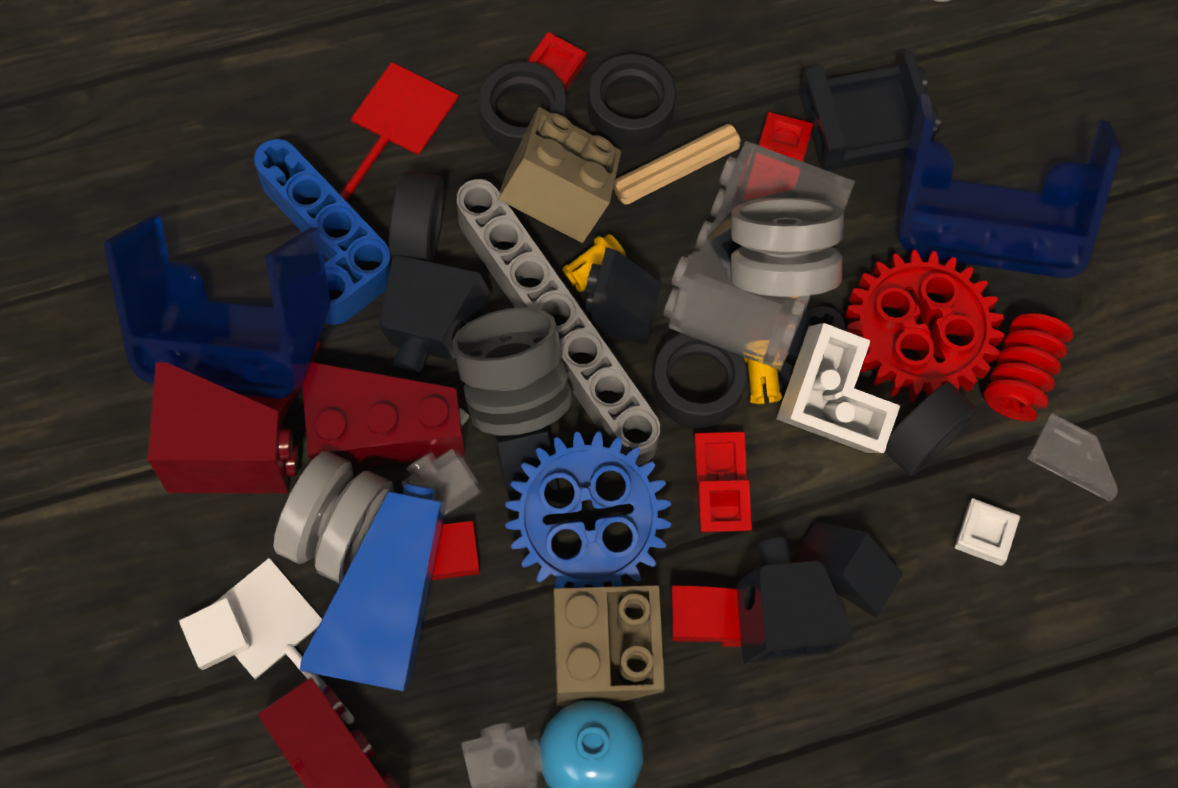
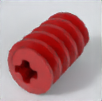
M1029 313L1021 314L1013 319L1009 327L1010 334L1007 335L1003 342L1004 350L1000 352L996 360L997 367L991 373V383L987 385L984 391V399L991 409L1001 415L1019 421L1033 422L1037 419V413L1034 409H1042L1048 405L1049 399L1045 392L1052 391L1055 386V381L1051 376L1058 375L1061 371L1062 366L1058 359H1063L1067 355L1068 349L1064 343L1072 340L1074 332L1069 325L1057 318L1044 314Z

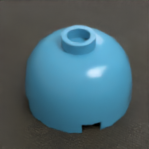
M581 700L562 708L547 723L539 742V769L550 788H634L643 766V742L635 723L620 708L602 700Z

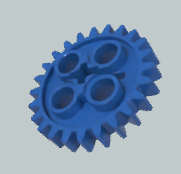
M575 432L573 447L566 448L562 440L556 437L554 438L556 453L551 456L540 447L536 449L541 464L535 467L523 462L521 467L530 478L527 482H511V486L520 492L522 496L521 499L506 501L505 505L507 508L519 512V518L512 519L505 525L507 529L521 530L522 536L511 544L512 549L527 547L529 550L521 565L528 567L538 562L541 568L536 580L540 583L550 574L556 576L555 589L564 588L567 581L574 583V588H585V584H592L593 587H603L604 583L608 581L612 583L613 587H622L621 576L626 573L632 579L639 582L641 577L636 565L640 561L652 567L656 564L652 556L647 552L650 546L656 548L666 547V543L655 535L656 529L671 527V522L658 517V511L671 506V501L656 499L655 493L662 489L666 483L664 480L649 482L647 478L654 469L655 464L648 462L638 467L635 464L640 453L638 447L633 448L626 455L621 454L622 438L616 437L609 448L603 447L601 432L595 433L591 445H584L580 432ZM606 471L620 473L625 482L622 494L612 500L600 497L595 489L598 476ZM555 478H564L570 481L574 487L572 501L562 507L550 504L544 494L547 483ZM591 500L593 507L596 509L622 504H632L634 507L633 512L629 514L599 516L595 518V526L591 528H585L583 520L579 519L549 525L543 522L545 515L580 511L582 509V501ZM614 522H622L628 525L631 530L629 544L620 550L608 548L602 540L605 528ZM563 529L575 531L581 539L579 551L569 557L558 555L551 545L553 536Z

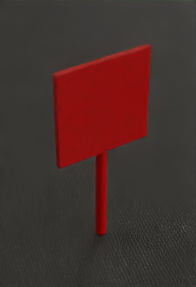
M391 62L351 118V122L379 135L380 138L344 187L340 196L345 201L348 200L388 141L420 155L458 100L459 95Z

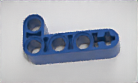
M280 139L266 141L260 145L254 156L261 187L270 199L328 259L310 276L308 282L309 295L314 312L321 321L331 325L342 324L386 291L391 267L389 248L293 145ZM287 171L289 175L288 181L286 180V176L284 174ZM306 198H318L315 203L310 205L299 204ZM338 229H345L349 231L348 234L343 237L335 238L329 236L333 231ZM374 261L380 263V266L374 270L366 271L360 269L361 265L366 262ZM331 290L343 292L335 300H325L322 298L325 293Z

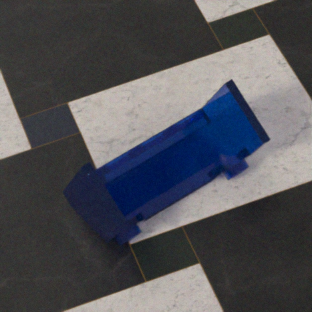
M920 94L904 170L899 220V235L903 248L910 254L913 250H917L920 257L929 258L932 252L935 251L937 252L938 260L949 261L952 257H955L958 263L1058 278H1071L1083 272L1091 259L1121 151L1120 144L1110 122L1099 121L1088 164L1064 162L1056 165L1047 174L1042 193L950 180L953 171L951 153L943 144L930 141L935 122L930 95Z
M152 215L103 242L127 360L132 371L140 379L154 384L156 362H167L238 394L279 399L288 396L302 385L330 309V296L319 228L310 227L265 255L274 308L208 301L205 284L199 273L187 264L169 262L160 216Z

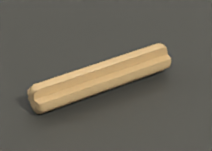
M725 124L615 179L613 188L616 196H618L622 204H629L737 150L740 147L741 141L738 132H736L733 125Z

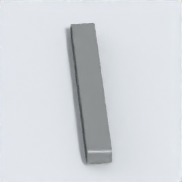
M482 179L466 182L457 193L458 224L461 231L514 308L543 310L550 315H560L567 320L564 324L557 326L563 353L560 361L564 363L567 371V381L571 391L609 446L616 437L622 438L621 454L626 455L630 450L638 447L640 453L635 464L642 465L647 463L654 457L660 435V423L657 416L508 204L498 200L500 192L492 183ZM474 206H485L488 208L483 213L469 211ZM502 241L515 245L508 250H499L494 247L496 243ZM525 278H534L540 284L528 288L520 285L519 282ZM583 352L591 355L594 360L588 364H578L570 357L576 353ZM603 391H613L621 399L611 404L602 402L597 395ZM638 429L648 435L649 439L643 443H632L625 438L624 434L629 430Z

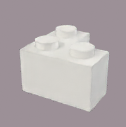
M822 323L808 327L776 419L866 453H884L900 405L854 389L870 340Z

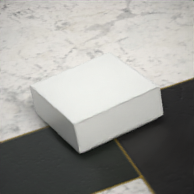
M972 498L968 504L954 548L1002 566L1007 560L1020 516Z
M227 598L179 620L198 668L202 670L250 648L234 607Z

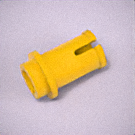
M608 234L604 238L596 237L594 239V246L569 265L567 264L563 267L564 274L573 286L577 283L575 287L579 292L586 289L592 264H602L606 248L615 249L626 257L622 246L612 235Z
M770 339L748 342L746 344V351L742 355L744 361L748 364L750 402L765 404L763 384L767 386L769 403L780 401L782 393L779 386L777 359H779L781 351L775 348V342Z

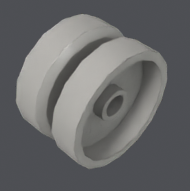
M768 198L737 205L731 210L732 240L741 245V247L731 254L732 284L743 291L778 297L808 296L837 288L842 282L843 257L840 251L832 246L838 244L843 239L844 213L841 207L830 202L805 198Z
M322 451L301 474L284 506L275 531L273 547L276 553L297 564L306 563L314 558L318 574L341 584L388 492H393L394 490L392 481L371 471H363L354 477L350 461L329 451Z

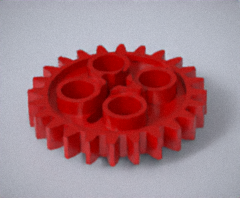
M913 250L908 263L905 264L903 259L896 253L893 254L889 268L882 262H877L872 272L873 276L864 273L859 282L861 289L854 288L849 301L853 305L848 306L844 315V319L852 323L847 325L845 331L870 340L860 372L869 371L874 368L877 371V375L873 385L878 386L885 380H889L892 382L891 396L898 394L901 388L904 387L909 391L910 402H915L920 391H926L928 397L945 383H951L958 390H960V385L969 392L977 382L976 377L984 379L991 369L988 364H994L1000 354V351L995 347L1000 345L1004 338V333L996 330V328L1000 326L1004 316L998 313H990L998 302V298L996 296H982L988 282L984 280L973 284L969 280L974 270L972 267L965 269L961 273L955 271V257H952L943 266L939 264L937 252L933 251L928 261L922 262L917 250ZM906 290H910V291L912 292V294H913V296H914L915 299H913L912 296L910 295V293L907 292ZM927 293L940 295L946 303L932 301L927 296ZM882 308H895L902 317H890L885 314ZM946 335H957L964 341L965 345H954L947 339ZM908 348L914 350L919 354L921 360L914 361L906 358L901 349ZM933 353L940 361H942V363H939L935 360Z

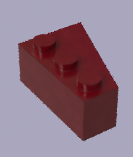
M300 360L308 456L311 461L322 451H329L350 461L353 470L465 456L456 388Z
M311 677L257 714L305 788H400L389 772L380 776L369 759L375 756L376 753L361 730L357 728L350 733L339 716L347 711L330 685L320 690Z

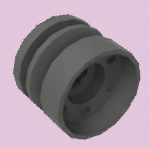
M532 308L504 309L474 319L457 331L452 340V346L461 380L465 382L463 389L472 425L480 431L498 436L520 435L539 430L557 421L569 410L573 398L567 381V371L564 363L560 361L563 353L553 316L543 310Z

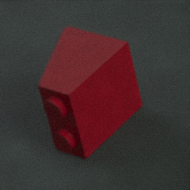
M156 362L148 461L167 493H288L289 476L297 477L298 447L293 446L291 429L284 428L277 410L170 363Z

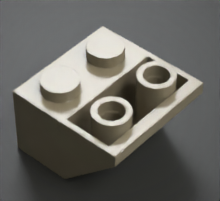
M538 107L506 172L498 200L583 243L610 203L621 150L614 147L607 139L597 135L593 136L572 125L564 116L550 113Z
M659 586L554 589L553 610L557 706H569L581 700H602L613 704L664 692Z

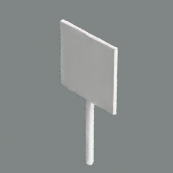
M268 558L214 602L217 603L225 598L231 601L250 644V648L235 654V656L255 680L286 654L300 668L302 656L294 647L316 630L322 621L321 617ZM301 671L307 679L312 677L320 690L327 687L318 674ZM345 707L347 712L342 714L340 718L346 724H352L354 716Z

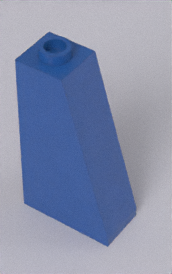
M404 483L403 493L388 492L301 659L299 671L404 691L410 686L446 501L434 499L435 489Z

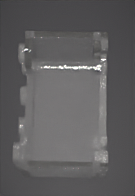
M745 141L738 158L729 156L724 166L719 184L725 185L727 188L726 190L720 189L714 201L710 214L716 217L714 222L705 221L700 230L695 248L700 249V252L695 250L693 254H689L688 258L682 256L679 260L671 285L677 286L679 289L673 288L666 303L663 316L671 318L669 328L781 371L812 295L778 297L759 295L739 289L732 284L707 238L740 201L792 189L796 191L799 198L830 202L841 207L844 213L855 181Z

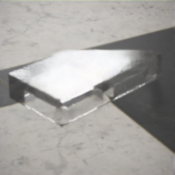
M1051 413L1027 459L1111 502L1116 497L1118 488L1097 436Z

